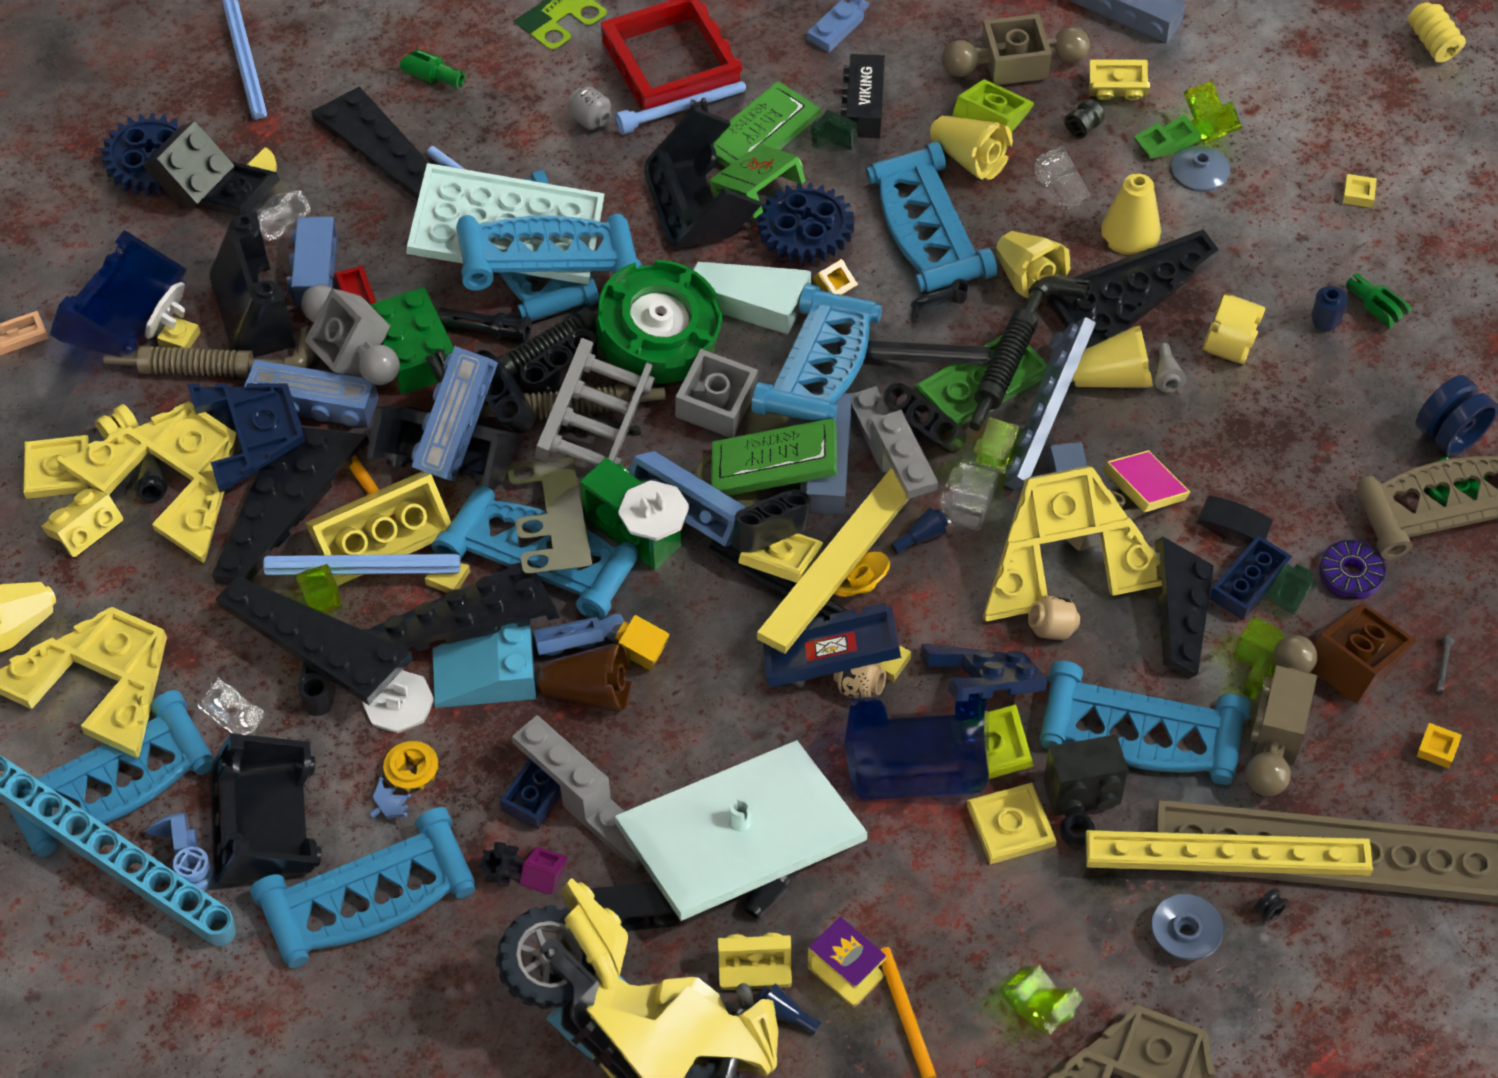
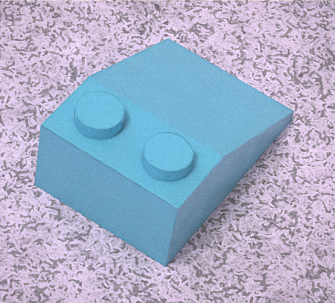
M517 623L501 626L497 633L451 644L445 643L434 647L435 708L536 699L531 626L527 625L518 628Z

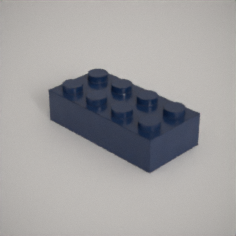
M1258 535L1212 587L1210 600L1240 619L1245 620L1289 569L1293 556Z
M529 759L500 799L501 810L539 829L561 798L560 785L535 762Z

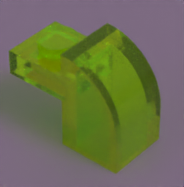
M1213 81L1189 88L1183 92L1193 117L1191 122L1200 132L1201 141L1209 143L1235 134L1243 129L1233 102L1222 105Z
M989 417L982 440L977 439L973 450L977 453L974 466L1005 475L1007 473L1006 467L1015 455L1018 446L1017 442L1023 429L1020 426Z
M328 564L294 575L297 587L306 606L324 614L342 610L338 588Z
M1255 616L1252 617L1238 639L1234 658L1253 667L1247 676L1243 694L1254 700L1261 689H1263L1266 676L1273 678L1276 668L1273 652L1277 643L1286 637L1277 627Z
M1022 966L999 989L1005 1000L1022 1019L1037 1031L1050 1035L1060 1024L1070 1020L1076 1013V1006L1083 1000L1075 988H1056L1040 966Z

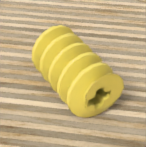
M1425 2L1417 5L1409 14V25L1414 29L1420 41L1424 43L1425 48L1429 50L1430 55L1437 63L1447 62L1464 48L1466 38L1461 35L1460 30L1455 27V23L1449 18L1448 13L1444 12V8L1440 4L1432 5Z

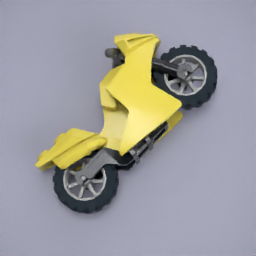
M571 878L560 891L569 910L566 908L562 910L555 909L556 906L546 905L544 908L533 907L526 913H521L513 920L498 943L496 967H499V978L502 984L506 983L510 995L514 998L519 997L523 1000V1004L530 1007L532 1005L539 1006V1009L562 1007L561 1026L574 1036L571 1041L575 1045L581 1043L594 1057L592 1062L596 1066L600 1065L610 1078H745L741 1073L739 1075L735 1074L736 1071L753 1072L762 1077H767L777 1067L778 1025L772 1000L761 999L753 1005L754 999L751 988L748 984L742 983L736 989L738 999L734 1002H722L719 994L697 977L666 979L660 984L636 986L627 984L619 978L627 946L628 934L620 925V918L609 908L603 909L594 900L595 896L591 889L582 882L577 883ZM542 931L556 933L555 939L545 941ZM535 934L540 950L523 945V943L529 936ZM521 952L533 956L531 959L532 964L525 968L522 964ZM535 968L541 969L542 982L537 981L528 973Z

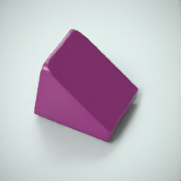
M535 847L523 864L521 885L546 894H552L568 862V857Z

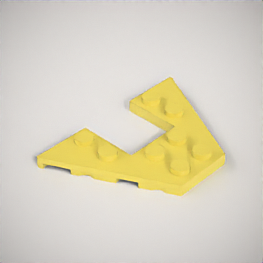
M188 401L175 407L170 412H162L151 417L152 421L134 429L131 426L109 435L104 441H94L88 444L89 448L66 458H63L61 455L56 459L59 466L90 487L110 494L149 452L190 479L192 482L152 525L156 532L204 563L225 492H219L211 462L234 456L239 438L235 431L206 412L196 414L193 404Z
M1085 466L1025 479L985 607L984 621L987 622L1029 613L1030 607L1034 602H1037L1042 596H1048L1039 544L1100 532L1109 594L1114 596L1162 586V580L1157 579L1156 566L1160 564V560L1156 556L1157 554L1144 540L1141 532L1122 510L1114 495L1106 488L1093 467Z
M110 607L98 613L93 619L85 620L73 626L75 631L57 640L52 637L32 647L26 654L17 655L9 659L11 664L0 669V695L29 709H33L73 662L118 681L114 688L82 723L81 728L85 735L138 759L141 753L167 636L164 629L114 607Z

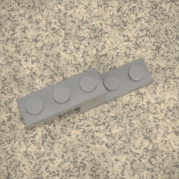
M876 386L852 393L851 412L881 472H888L892 467L907 499L938 490V481L902 410L890 413Z
M538 715L535 716L512 736L513 744L560 785L563 807L633 870H636L642 863L615 824V816L625 811L611 799L609 778Z

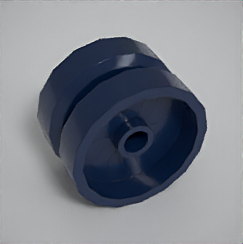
M1459 375L1445 382L1427 399L1417 415L1416 427L1427 437L1436 438V445L1448 456L1454 457L1471 448L1490 429L1498 415V404L1487 394H1478V386L1467 376Z

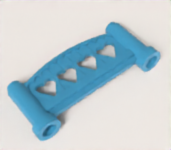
M938 141L926 144L925 149L872 163L870 167H866L869 183L880 185V199L887 227L903 255L920 272V274L915 275L916 285L919 292L925 291L926 293L952 286L953 282L958 279L969 281L982 277L986 280L997 276V265L991 249L987 247L975 252L937 173L946 168L944 153ZM905 183L917 185L918 187L908 197L902 198L898 196L899 189L895 188L894 185ZM914 204L928 208L917 219H911L908 217L909 211L904 206ZM922 225L939 229L928 240L922 241L918 239L919 232L913 228ZM926 247H935L949 251L938 262H930L928 260L929 254L924 252V249Z
M543 169L531 172V177L523 179L549 184ZM499 272L508 287L522 301V304L517 305L521 319L530 317L531 322L584 304L588 307L599 304L598 290L591 274L589 285L551 279L541 291L534 292L531 290L532 283L527 281L533 275Z
M621 214L609 216L607 222L566 216H523L485 224H479L473 216L465 215L458 219L456 225L463 261L461 269L462 282L470 290H482L489 287L493 282V273L612 271L614 275L623 267L635 262L636 268L642 266V263L636 257L628 221ZM567 236L573 241L567 251H562L549 237L561 238ZM592 236H598L603 241L596 251H592L579 237L591 238ZM496 237L501 239L509 237L513 242L506 252H502L489 241V238ZM527 237L531 239L532 237H539L543 242L537 251L532 252L518 238Z
M806 284L802 290L799 312L808 316L774 387L772 384L758 382L752 398V413L766 416L770 412L811 422L834 418L836 421L838 405H835V403L850 387L863 364L869 341V324L880 322L883 310L882 305H877V302L821 291L819 286ZM847 322L854 324L849 328L850 334L848 335L839 334L830 326ZM835 342H843L845 344L840 347L841 353L838 355L831 354L821 346ZM825 362L836 363V365L831 367L832 373L829 375L820 373L812 365ZM816 382H825L827 384L822 387L823 393L820 395H814L802 386Z
M480 486L472 492L447 530L441 531L432 542V549L435 554H458L460 558L463 557L467 550L509 567L512 564L521 562V555L525 552L547 549L546 544L551 540V535L543 536L542 539L520 548L515 523L521 517L547 514V511L515 503L495 501L494 492L486 486ZM494 517H500L504 522L515 524L511 529L495 536H490L489 521ZM530 520L522 525V529L527 528L532 533H536L543 528V524L537 520ZM586 529L591 556L600 557L601 560L580 571L577 568L538 572L537 575L542 581L580 595L576 601V606L580 613L587 618L598 617L599 620L605 619L611 609V600L637 561L638 549L628 542H623L616 548L612 547L606 541ZM534 555L528 559L533 568L544 567L549 562V559L544 555Z
M1056 661L1050 665L1048 681L1051 685L1040 733L1041 746L1048 750L1049 746L1109 736V731L1125 716H1129L1138 738L1134 741H1129L1124 736L1118 738L1128 767L1160 772L1206 771L1210 772L1211 780L1216 784L1229 785L1232 783V779L1236 776L1244 722L1250 717L1251 702L1247 698L1235 694H1225L1217 699L1216 709L1081 683L1083 669L1079 665L1069 661ZM1095 709L1104 731L1101 734H1094L1090 729L1080 731L1076 728V723L1089 711ZM1159 722L1163 724L1172 742V745L1168 748H1163L1158 743L1149 745L1143 740V737ZM1193 729H1196L1206 752L1201 755L1195 754L1192 750L1183 752L1178 748L1177 744Z
M171 690L159 695L151 703L150 710L155 719L147 722L138 759L104 744L37 779L61 796L79 803L82 810L105 825L149 803L178 781L186 772L191 770L197 775L208 773L211 771L214 757L187 713V703L181 692ZM154 746L174 755V761L170 764H162L161 768L157 771H150L148 769L150 747ZM120 762L144 772L141 779L131 780L126 787H118L116 785ZM88 779H94L111 787V794L106 797H99L95 803H86L85 795ZM22 790L16 798L28 796L31 790ZM8 807L33 853H36L38 857H45L56 850L57 839ZM54 808L48 809L43 816H53ZM76 827L71 835L84 832L87 827Z
M438 807L421 814L415 821L419 835L313 877L305 882L287 888L283 876L277 874L269 875L256 881L250 887V893L254 903L257 906H261L284 963L288 964L289 968H298L308 962V954L311 950L346 945L389 931L419 915L448 893L455 894L457 899L466 898L473 894L475 891V880L451 830L453 822L447 809ZM412 863L419 865L436 876V880L432 884H422L418 890H410L407 887ZM381 876L403 890L402 895L398 898H389L384 904L376 903L374 897L379 877ZM346 890L369 902L368 910L365 912L356 911L350 918L343 917L341 910ZM313 904L336 916V922L331 926L323 925L316 932L307 929Z

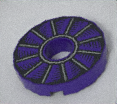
M1340 540L1330 545L1322 554L1319 566L1321 581L1327 589L1337 596L1347 599L1348 596L1357 597L1356 599H1365L1374 595L1381 588L1386 574L1384 558L1380 553L1367 543L1357 540ZM1355 566L1361 573L1350 574L1344 567Z

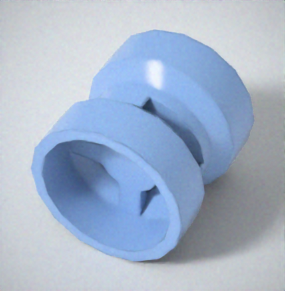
M191 846L180 850L173 860L174 871L202 891L208 890L213 884L214 872L205 851L199 847Z

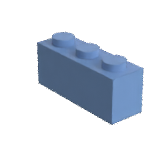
M301 217L297 219V230H292L291 241L295 252L289 255L290 270L293 271V274L287 277L288 294H293L296 306H301L303 294L314 285L322 284L334 288L338 238L334 217Z

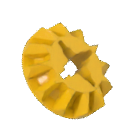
M406 741L396 745L388 752L384 760L383 769L386 780H389L395 789L400 787L408 792L418 787L424 789L426 783L434 781L435 774L439 770L438 757L435 751L429 745L420 741ZM406 758L413 765H417V774L406 770Z

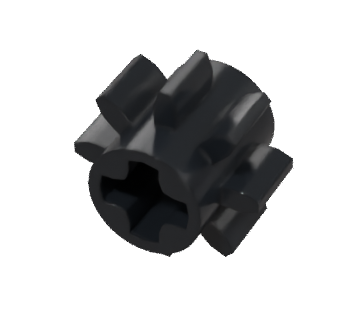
M495 842L494 850L482 851L484 855L479 868L486 874V882H497L498 886L508 887L510 879L521 878L520 872L525 860H522L517 854L519 847L507 846L503 842Z

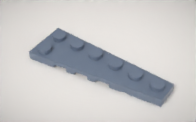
M1084 317L1075 324L1071 323L1063 332H1057L1049 344V348L1052 349L1051 356L1024 430L1018 439L1015 455L1006 467L1008 474L1004 485L1013 490L1023 486L1025 479L1031 477L1095 327L1096 322L1087 317Z

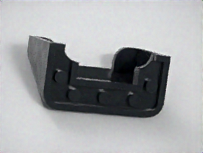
M256 211L241 214L231 220L210 270L211 284L231 349L236 350V352L238 350L252 351L253 358L296 347L281 287L274 281L266 280L259 282L258 280L261 270L267 271L271 269Z
M235 733L228 735L214 759L210 774L213 867L216 883L236 884L258 881L263 877L275 874L283 877L309 874L315 867L319 866L322 856L321 847L317 846L315 839L306 837L303 785L308 776H312L315 770V757L311 756L310 742Z

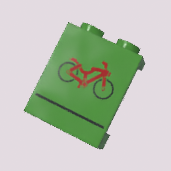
M759 144L711 178L709 182L715 197L725 188L759 201L757 191L778 176L803 184L806 179L802 170L803 164L798 156ZM760 207L751 217L756 218L761 213H763L762 207Z

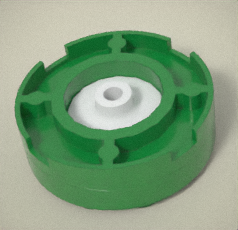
M655 260L654 265H644L636 268L635 262L623 267L607 281L599 299L595 321V335L602 353L612 365L640 376L646 363L652 364L650 376L655 378L653 383H673L684 380L700 349L711 353L715 351L722 324V311H720L716 301L717 294L715 290L699 273L676 262Z

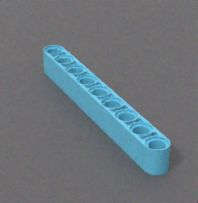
M0 755V771L4 772L0 777V801L210 944L224 946L234 939L237 928L231 911L225 905ZM22 790H31L28 796L16 798ZM59 808L55 815L50 817L43 816L48 809ZM76 827H87L82 834L71 835ZM114 845L110 853H98L103 846ZM135 863L142 864L139 871L135 873L126 872L130 865ZM159 883H170L166 891H154ZM189 901L199 902L198 906L192 911L182 910L183 905ZM217 920L227 921L226 926L221 930L213 931L210 929L211 925Z

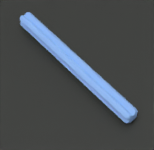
M222 0L251 117L254 120L264 119L267 116L238 0Z
M458 554L266 556L263 561L265 575L457 574L461 569V558Z

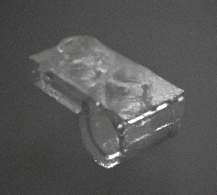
M1063 146L1037 157L1034 164L1035 176L1043 187H1050L1063 211L1089 200L1091 194Z

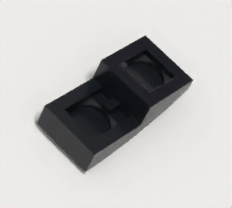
M1210 495L1206 498L1197 520L1198 524L1223 539L1232 534L1249 545L1258 535L1266 539L1273 519L1254 509Z

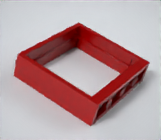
M669 0L600 22L602 44L641 111L740 81V72L743 71L742 64L739 58H734L728 40L721 37L718 24L715 20L712 21L710 19L704 2L699 0ZM692 18L721 66L651 88L624 40Z

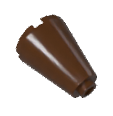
M614 643L543 662L540 669H537L535 673L536 687L541 689L544 696L612 711L625 710L628 706L632 689V681H626L625 670H631L628 651L625 645Z

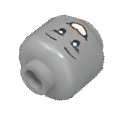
M592 86L576 89L568 100L571 118L589 130L596 129L599 126L602 127L610 120L611 102L609 98Z

